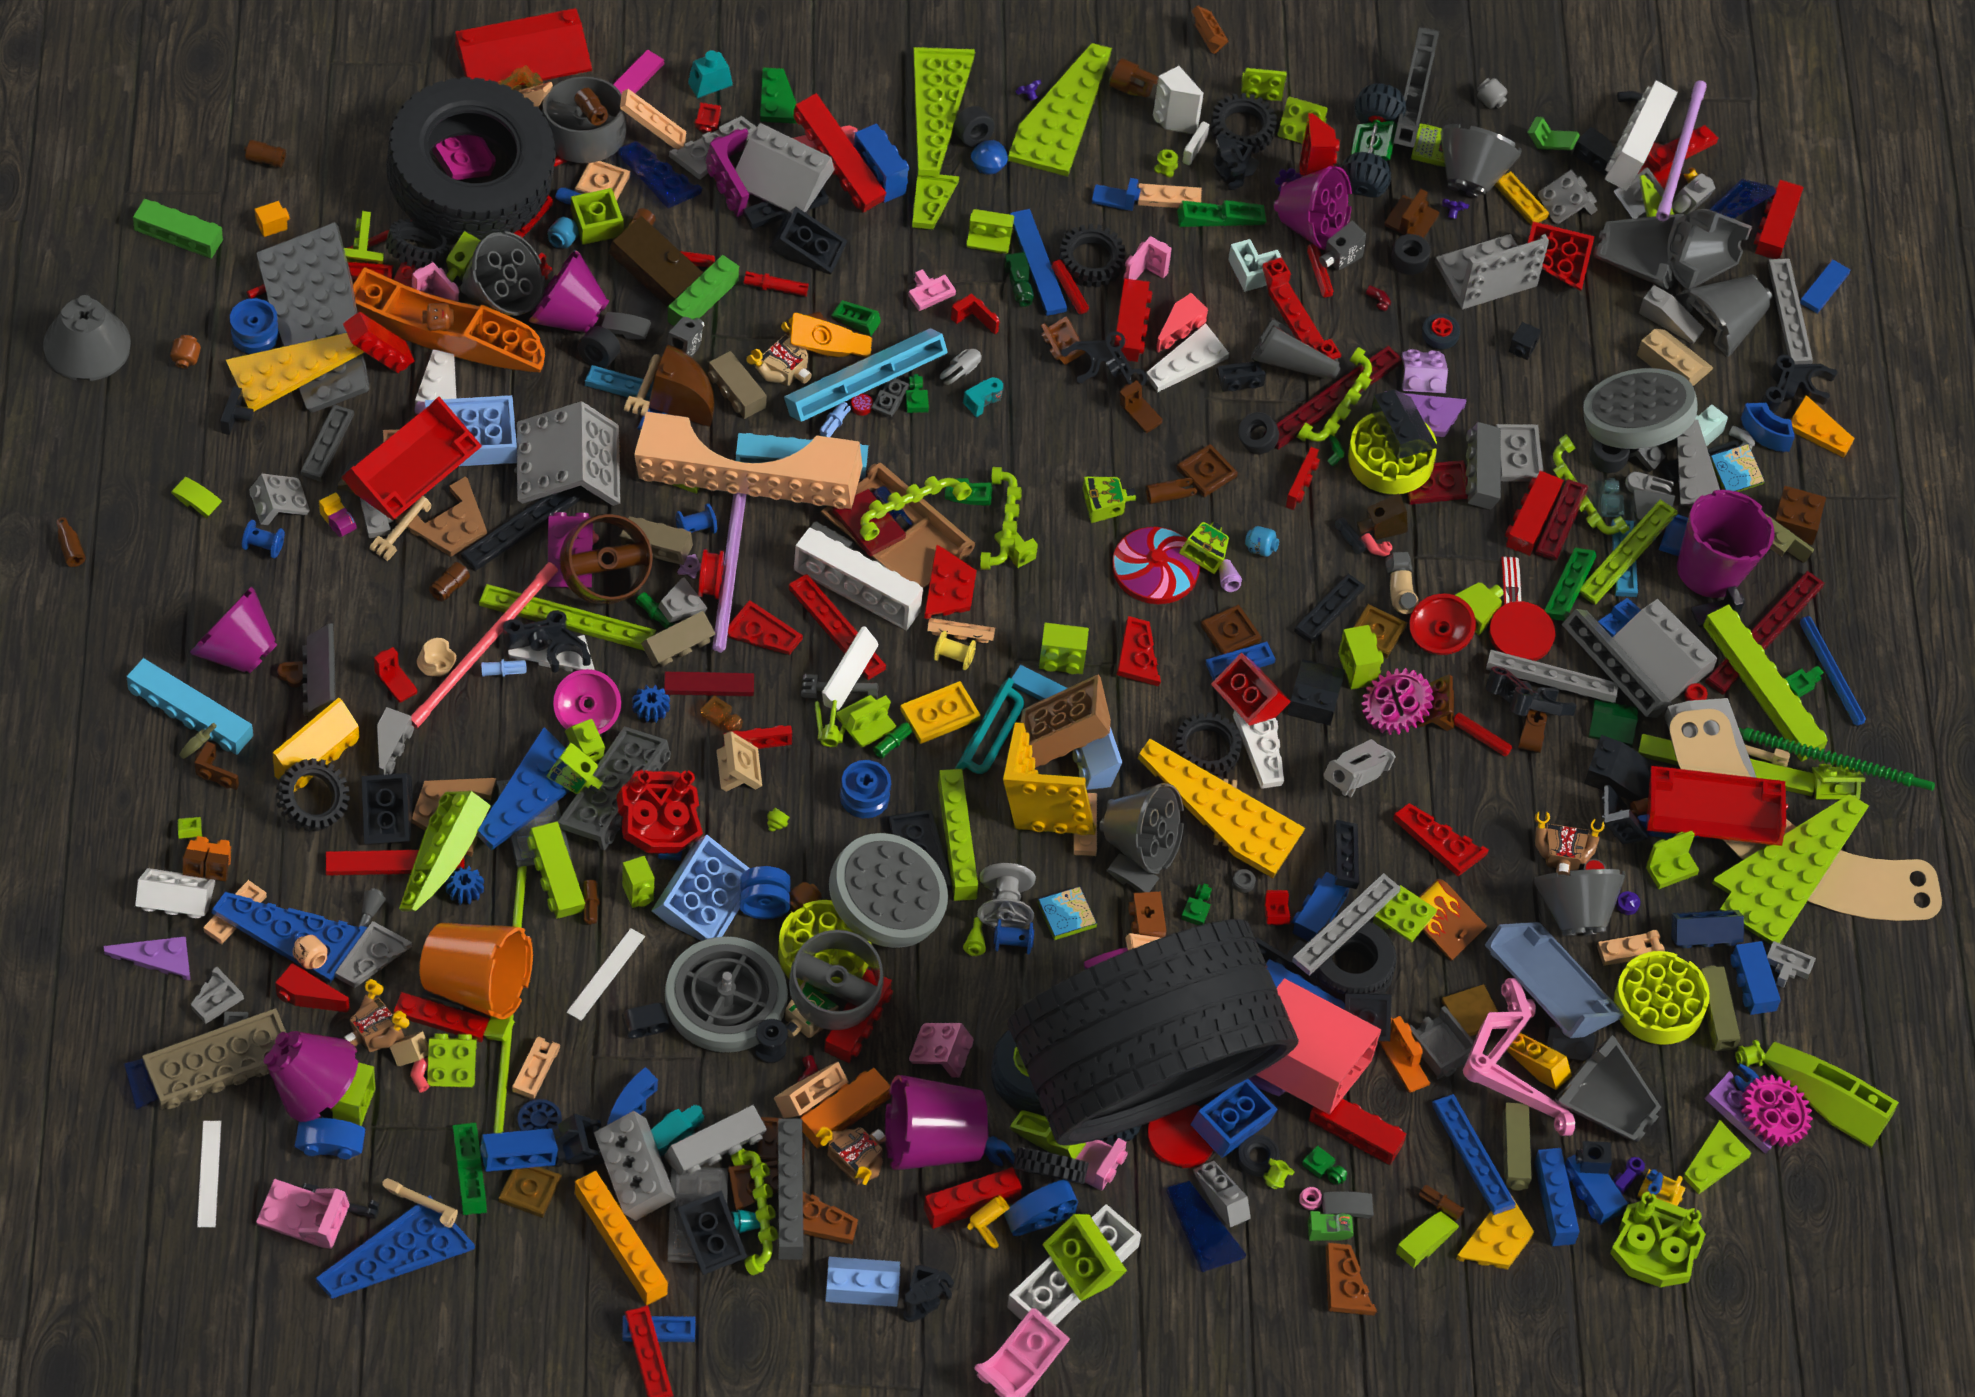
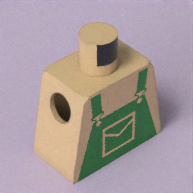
M803 982L800 989L812 1003L826 1010L838 1011V1005L809 983ZM793 1000L790 1001L785 1010V1020L788 1022L786 1028L790 1038H794L799 1032L810 1038L824 1029L807 1021L798 1012Z

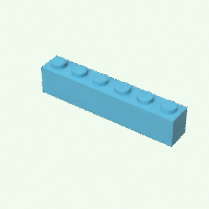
M738 433L736 461L765 463L780 460L800 451L813 439L806 440L794 437L785 438L773 435L764 436L752 433ZM860 444L863 467L859 479H865L868 445Z
M144 658L127 676L128 689L133 695L146 699L151 706L164 710L169 717L182 721L187 728L195 729L199 732L202 729L206 730L212 723H215L217 727L210 733L208 740L218 743L227 752L231 751L237 755L253 737L251 723Z

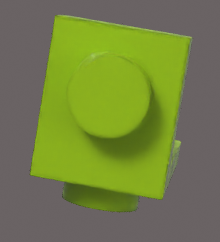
M1003 530L994 536L999 545H1001ZM1018 532L1017 534H1011V538H1015L1014 552L1009 551L1008 557L1015 566L1019 568L1035 560L1038 546L1036 541L1032 538L1024 542Z

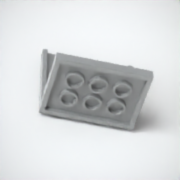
M1509 234L1438 256L1435 259V263L1463 310L1536 287L1549 240L1544 234L1541 235L1540 240L1518 246L1512 235Z
M582 401L517 422V497L519 502L523 504L581 485L613 506L620 504L618 424Z

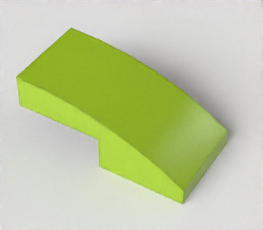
M187 477L171 492L185 506L191 505L206 519L222 502L212 492Z

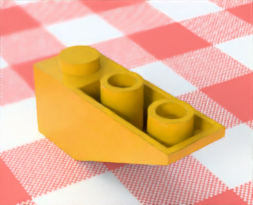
M1519 1033L1506 1050L1535 1078L1555 1090L1572 1077L1567 1056L1522 1033Z

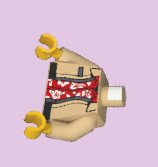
M789 318L788 321L792 328V318ZM783 322L781 325L782 330L789 332L790 335L785 334L763 355L760 350L754 349L751 351L752 355L747 356V362L752 365L756 364L755 368L768 382L781 383L788 386L797 378L805 384L812 376V373L806 370L808 353L806 349L790 343L791 328L788 327L786 322Z

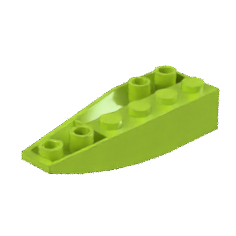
M472 791L445 792L440 798L439 805L431 816L399 908L401 911H416L431 898L456 869L471 846L491 806Z
M1773 1042L1765 1054L1763 1062L1778 1076H1781L1785 1082L1790 1080V1087L1793 1088L1797 1085L1796 1092L1798 1094L1803 1092L1802 1098L1808 1100V1104L1826 1121L1869 1148H1872L1893 1116L1899 1103L1850 1073L1797 1049Z

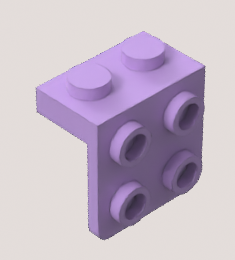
M1414 349L1402 352L1404 364L1403 391L1446 392L1448 367L1444 354H1441L1439 351H1429L1426 353Z

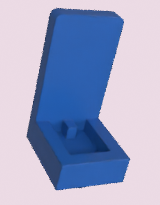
M1130 178L1128 190L1095 185L1092 203L1133 211L1135 200L1139 201L1141 188H1137L1138 179Z

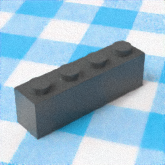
M1477 422L1472 429L1468 430L1466 435V441H1468L1466 459H1468V467L1466 469L1468 484L1466 494H1468V504L1491 510L1501 499V428Z

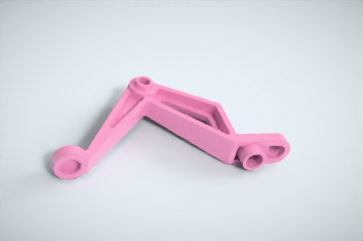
M1508 978L1502 985V995L1506 999L1508 1012L1488 1013L1480 1026L1463 1068L1464 1076L1471 1082L1480 1083L1554 1117V1128L1560 1136H1571L1575 1129V1120L1568 1109L1560 1106L1543 1093L1496 1064L1523 1030L1528 1020L1534 1017L1536 1011L1534 1001L1526 999L1522 985L1516 978ZM1492 1029H1507V1032L1488 1056L1484 1055L1483 1050Z

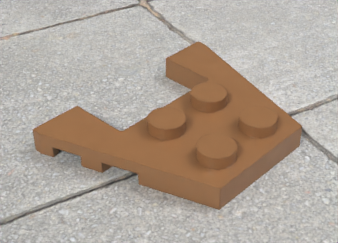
M466 476L449 486L450 492L460 502L459 504L427 523H424L416 515L406 527L410 530V533L428 540L430 545L450 557L487 536L484 521ZM409 510L400 514L395 519V523L398 524Z
M496 778L424 781L412 816V824L426 831L429 820L435 813L439 800L445 792L472 791L480 798L491 800L496 786ZM477 835L466 852L468 856L472 857L478 840Z

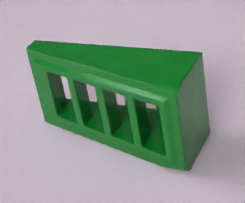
M841 300L831 315L833 319L870 336L873 335L881 323L878 311Z

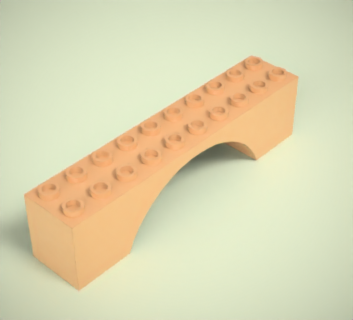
M646 412L634 454L639 479L647 482L657 481L668 485L683 484L690 488L699 487L711 491H727L732 494L739 492L753 497L762 496L774 500H790L795 503L805 502L817 506H833L838 509H852L863 467L859 441L816 436L803 449L780 460L765 463L733 461L707 448L694 433L688 417Z

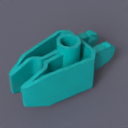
M693 1105L684 1112H681L679 1109L668 1113L660 1123L651 1129L660 1157L665 1155L671 1145L695 1134L694 1129L704 1122L703 1110L699 1105Z

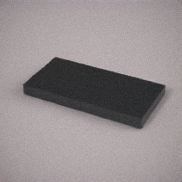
M932 809L888 816L891 834L903 837L926 851L940 868L946 882L947 891L952 890Z

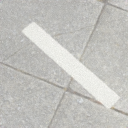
M631 928L567 1013L582 1020L645 936Z
M203 1121L197 1227H216L221 1121Z

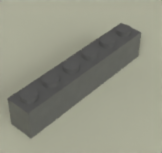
M1575 609L1562 623L1564 628L1646 717L1658 718L1672 703L1587 610Z
M778 1119V1259H802V1119Z

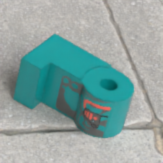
M998 378L984 380L965 391L963 404L975 417L983 414L986 405L1001 400L1003 382Z

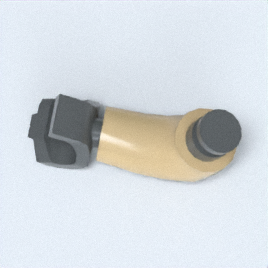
M1393 552L1392 555L1385 558L1386 571L1391 573L1390 596L1392 606L1401 614H1411L1419 601L1413 591L1411 573L1413 568L1408 552Z

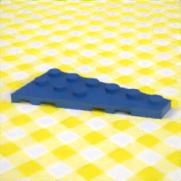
M545 727L478 829L476 835L491 850L570 792V790L546 777L566 748Z
M417 1204L316 1278V1282L333 1299L474 1250L475 1244L455 1222L452 1227L447 1228L440 1222L441 1213Z

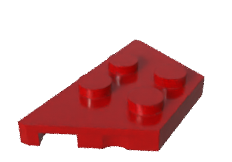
M936 545L924 613L925 619H929L935 614L942 613L945 616L951 615L954 612L970 611L977 570L939 545Z

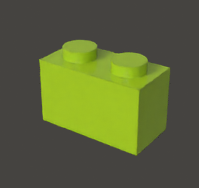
M645 856L623 862L622 886L632 908L637 906L643 907L654 901V876Z

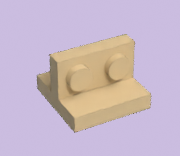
M731 731L724 734L725 746L717 750L721 789L727 792L743 783L753 789L762 787L758 748Z

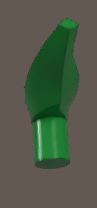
M1329 434L1334 454L1327 461L1334 466L1339 460L1344 458V450L1337 438Z

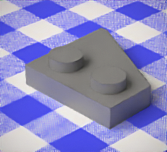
M218 967L213 969V976L210 981L204 983L200 994L195 997L191 1004L192 1010L205 1024L244 999L243 993Z

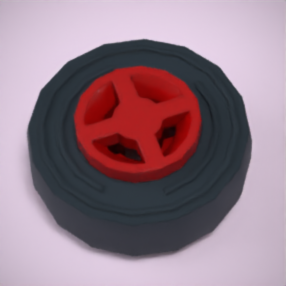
M1442 313L1429 316L1422 328L1424 341L1436 349H1448L1454 346L1460 335L1459 323L1450 315Z

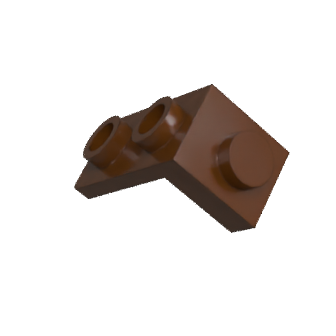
M1137 380L1132 384L1125 385L1121 389L1120 405L1145 433H1149L1163 423V419L1142 397V385Z
M206 742L203 749L200 748L195 757L196 775L204 780L217 782L224 788L237 790L239 787L238 775L212 765L216 758L215 744Z

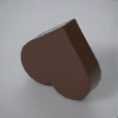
M284 662L279 664L277 667L278 678L286 681L290 687L296 688L301 686L304 681L303 662Z

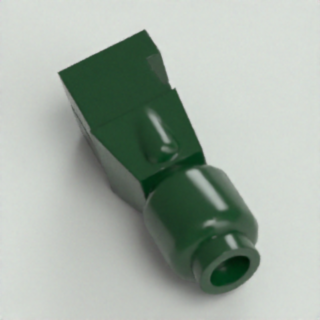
M1025 252L1005 255L1004 268L1005 272L1010 275V283L1013 287L1015 300L1022 307L1030 306L1034 295L1031 284L1028 283L1029 265Z

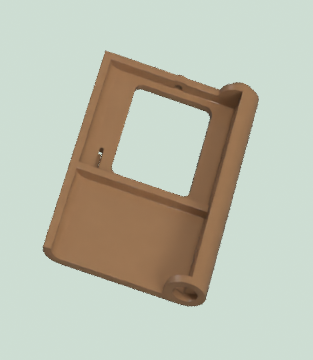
M878 463L869 467L867 471L868 476L858 483L855 495L869 489L878 493L888 502V497L894 492H898L901 497L906 495V490L909 486L882 463ZM922 498L919 502L914 503L912 501L898 510L913 524V526L905 531L906 538L871 557L883 567L899 573L909 581L918 583L924 590L930 583L936 545L943 547L960 560H963L972 552L975 542ZM827 506L821 511L828 520L860 546L832 512L833 506Z

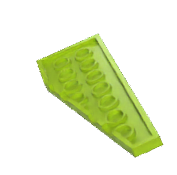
M1092 43L1020 123L1008 155V161L1068 177L1112 48Z

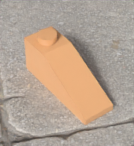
M835 1062L790 1086L774 1097V1100L783 1118L800 1116L847 1084L848 1080L839 1062Z

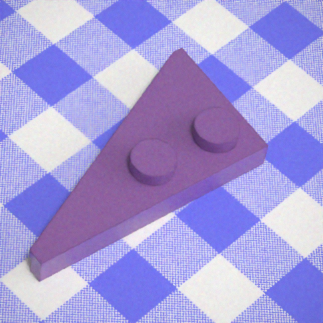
M1729 1071L1706 1096L1705 1100L1766 1154L1772 1147L1769 1139L1763 1142V1135L1760 1134L1756 1137L1755 1133L1757 1130L1755 1128L1749 1129L1748 1127L1751 1123L1743 1120L1747 1117V1114L1741 1113V1110L1745 1107L1740 1104L1744 1099L1741 1096L1743 1092L1742 1090H1736L1731 1081L1734 1076Z

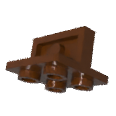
M1420 189L1414 200L1402 195L1384 225L1403 235L1416 234L1424 238L1438 218L1439 211L1428 207L1429 202L1426 201L1428 192Z
M1448 674L1429 683L1433 691L1432 696L1434 700L1431 701L1433 708L1427 709L1430 714L1429 716H1422L1423 723L1416 722L1418 727H1423L1433 722L1446 731L1454 728L1453 676Z

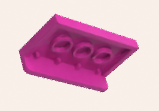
M460 135L450 137L441 141L432 149L446 174L455 180L490 176L496 164L495 156L491 153L485 140L478 136Z

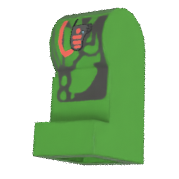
M1311 1211L1308 1220L1309 1241L1350 1239L1353 1236L1352 1216L1349 1214H1320V1211Z

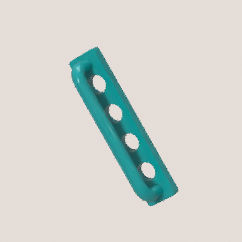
M1008 678L1000 686L955 769H962L963 771L965 768H968L977 774H983L990 769L1024 706L1021 694L1011 688L1014 680ZM1006 696H1009L1015 701V705L982 765H978L971 759Z

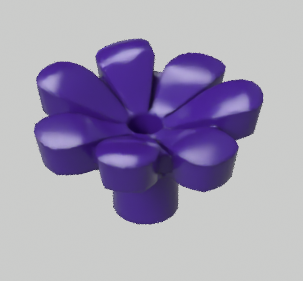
M1035 80L1032 84L1017 88L1018 90L1015 92L1017 95L1027 94L1030 101L1037 99L1035 90L1041 82L1040 80Z
M1289 168L1288 172L1281 169L1279 171L1280 177L1275 179V184L1279 185L1278 190L1281 192V186L1284 182L1301 178L1302 175L1295 173L1294 168Z
M1443 199L1442 206L1450 210L1448 218L1456 219L1458 211H1463L1469 207V204L1461 201L1458 203L1448 199Z

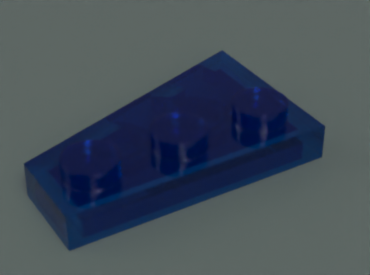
M1741 179L1710 210L1734 219L1776 194L1774 186Z

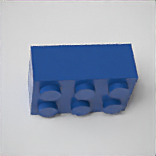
M877 123L855 132V149L886 191L883 202L885 203L906 194L909 166L906 160H902L896 146L890 143L886 132L881 130Z
M1246 1079L1227 1089L1200 1109L1190 1125L1223 1158L1248 1137L1253 1136L1269 1124L1278 1109L1249 1079Z

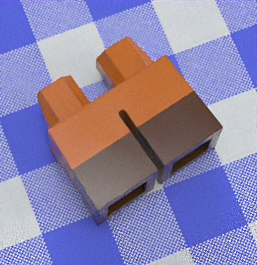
M197 836L195 841L190 840L183 856V875L203 878L205 874L206 879L226 881L228 867L231 864L230 842L221 839L217 844L209 843V840L202 836Z

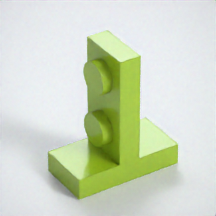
M362 211L361 219H356L355 231H359V236L354 238L353 249L344 248L347 262L383 263L384 253L367 251L371 212Z

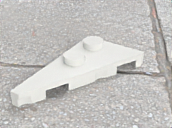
M585 635L577 636L587 644ZM531 646L508 650L509 659L539 662L540 666L551 668L547 661L548 647L541 651H534L531 649ZM564 651L556 656L559 661V668L565 671L572 672L573 669L594 670L592 659L589 666H584L581 656L576 652Z

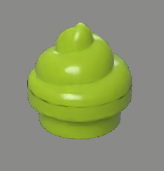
M774 808L772 812L769 811L767 814L769 831L773 832L776 829H783V827L788 825L787 821L790 817L777 808Z

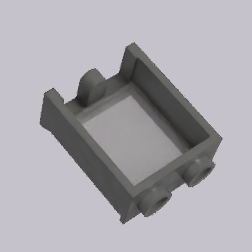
M1446 1006L1441 1008L1439 1017L1431 1020L1430 1017L1423 1019L1420 1028L1417 1030L1412 1025L1410 1026L1415 1042L1418 1041L1422 1047L1423 1053L1421 1057L1436 1074L1437 1079L1443 1076L1448 1077L1458 1067L1465 1066L1474 1041Z

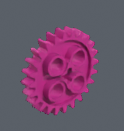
M1396 668L1392 675L1389 670L1386 677L1379 675L1380 681L1372 680L1371 682L1374 687H1367L1366 689L1369 694L1363 695L1365 701L1362 702L1364 708L1362 711L1368 723L1372 724L1374 729L1379 728L1381 733L1387 730L1389 735L1392 734L1393 730H1396L1399 735L1401 729L1409 732V726L1417 728L1416 722L1423 723L1422 716H1429L1430 714L1427 709L1433 708L1431 701L1434 700L1432 696L1433 691L1427 679H1424L1421 673L1417 675L1415 670L1409 673L1407 668L1402 673ZM1393 687H1395L1398 695V700L1404 713L1403 716L1400 715L1397 707V701L1392 691Z
M1763 1075L1760 1079L1756 1078L1745 1088L1746 1091L1741 1095L1744 1099L1740 1104L1745 1106L1741 1113L1747 1114V1117L1743 1120L1751 1123L1748 1127L1749 1129L1755 1128L1757 1130L1755 1133L1756 1137L1760 1134L1763 1135V1142L1770 1139L1772 1146L1777 1142L1780 1147H1783L1785 1144L1788 1147L1793 1143L1797 1144L1807 1135V1131L1811 1128L1809 1123L1813 1118L1808 1116V1114L1812 1112V1109L1805 1107L1809 1101L1802 1100L1804 1093L1798 1094L1796 1092L1797 1085L1793 1088L1790 1087V1080L1783 1083L1781 1076L1775 1080L1773 1075H1770L1768 1078Z

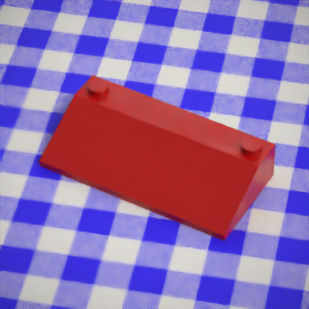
M576 8L455 32L456 50L464 75L471 79L482 78L485 81L492 80L499 82L498 84L500 85L504 84L513 87L592 71L582 23Z
M439 396L356 466L347 471L341 478L357 496L391 520H394L479 450L482 445Z
M1651 766L1647 830L1674 834L1693 831L1694 836L1782 846L1786 830L1785 781Z

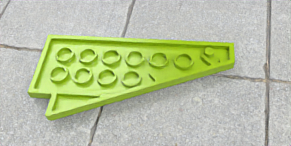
M1849 794L1784 834L1782 846L1767 845L1715 877L1712 884L1730 894L1719 911L1739 910L1744 915L1745 929L1771 945L1773 941L1781 943L1869 805Z

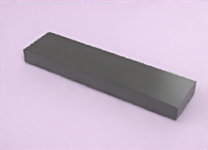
M335 404L332 406L301 469V476L322 481L354 416V410Z

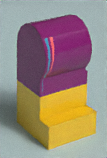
M336 492L319 500L320 514L339 537H343L357 529L352 515L343 506Z

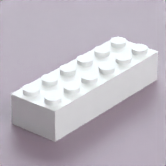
M1655 81L1652 87L1648 86L1642 96L1644 98L1638 101L1628 121L1629 123L1617 144L1618 147L1613 152L1612 159L1605 169L1608 171L1605 180L1625 191L1628 190L1643 166L1678 92L1658 81Z
M810 527L796 544L794 570L802 575L808 574L813 581L906 631L919 615L923 588L918 583L905 579L899 573L883 567L879 562L864 557L860 552L853 551L841 542L834 541L825 536L821 531H816Z
M1107 1204L1092 1217L1121 1262L1139 1247L1141 1234ZM1050 1256L1009 1294L1007 1308L1021 1320L1025 1318L1032 1308H1036L1050 1322L1056 1325L1081 1301Z

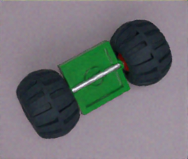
M1376 83L1363 88L1355 100V113L1361 124L1357 125L1351 155L1344 160L1340 167L1349 178L1352 194L1371 198L1381 196L1390 184L1391 172L1386 161H1389L1391 158L1400 114H1403L1404 117L1406 113V102L1402 93L1398 89L1393 88V86Z

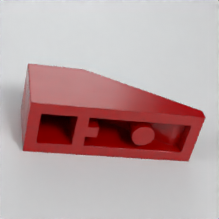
M293 963L275 983L276 994L283 1002H290L300 1007L346 1013L350 1009L347 996Z

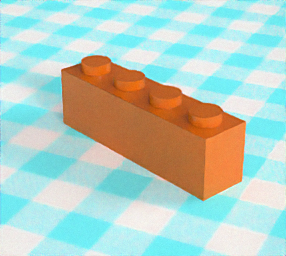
M875 1068L868 1072H862L854 1082L843 1085L838 1090V1093L832 1097H826L820 1102L819 1106L803 1113L801 1116L802 1132L818 1149L822 1146L820 1143L822 1138L815 1135L822 1127H826L831 1131L847 1129L890 1099V1085Z

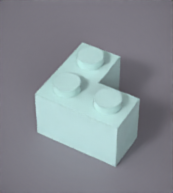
M1251 239L1231 244L1228 260L1245 292L1267 286L1262 265L1263 263L1280 258L1281 255L1278 250L1258 255Z
M1713 405L1709 406L1699 416H1696L1695 419L1699 421L1706 446L1723 433L1728 419L1725 414Z

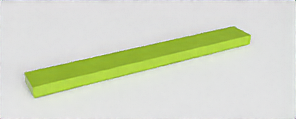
M486 584L479 601V606L505 613L522 593ZM533 597L517 615L538 622L547 620V615L551 611L559 610L565 613L567 618L566 628L570 631L644 650L641 644L643 641L656 635V630L536 597Z
M1642 734L1638 751L1640 755L1648 759L1679 766L1672 740ZM1750 759L1757 778L1785 781L1786 791L1808 796L1813 795L1815 786L1814 773Z

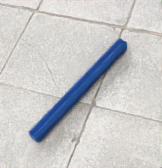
M1810 616L1801 618L1800 625L1854 725L1864 724L1866 717Z

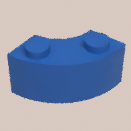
M1746 403L1741 421L1745 430L1750 433L1752 438L1774 451L1790 452L1794 440L1791 419H1783L1775 415L1769 409L1767 403Z
M316 1118L307 1122H299L295 1147L308 1156L332 1155L345 1160L362 1154L366 1128L348 1121L331 1118Z

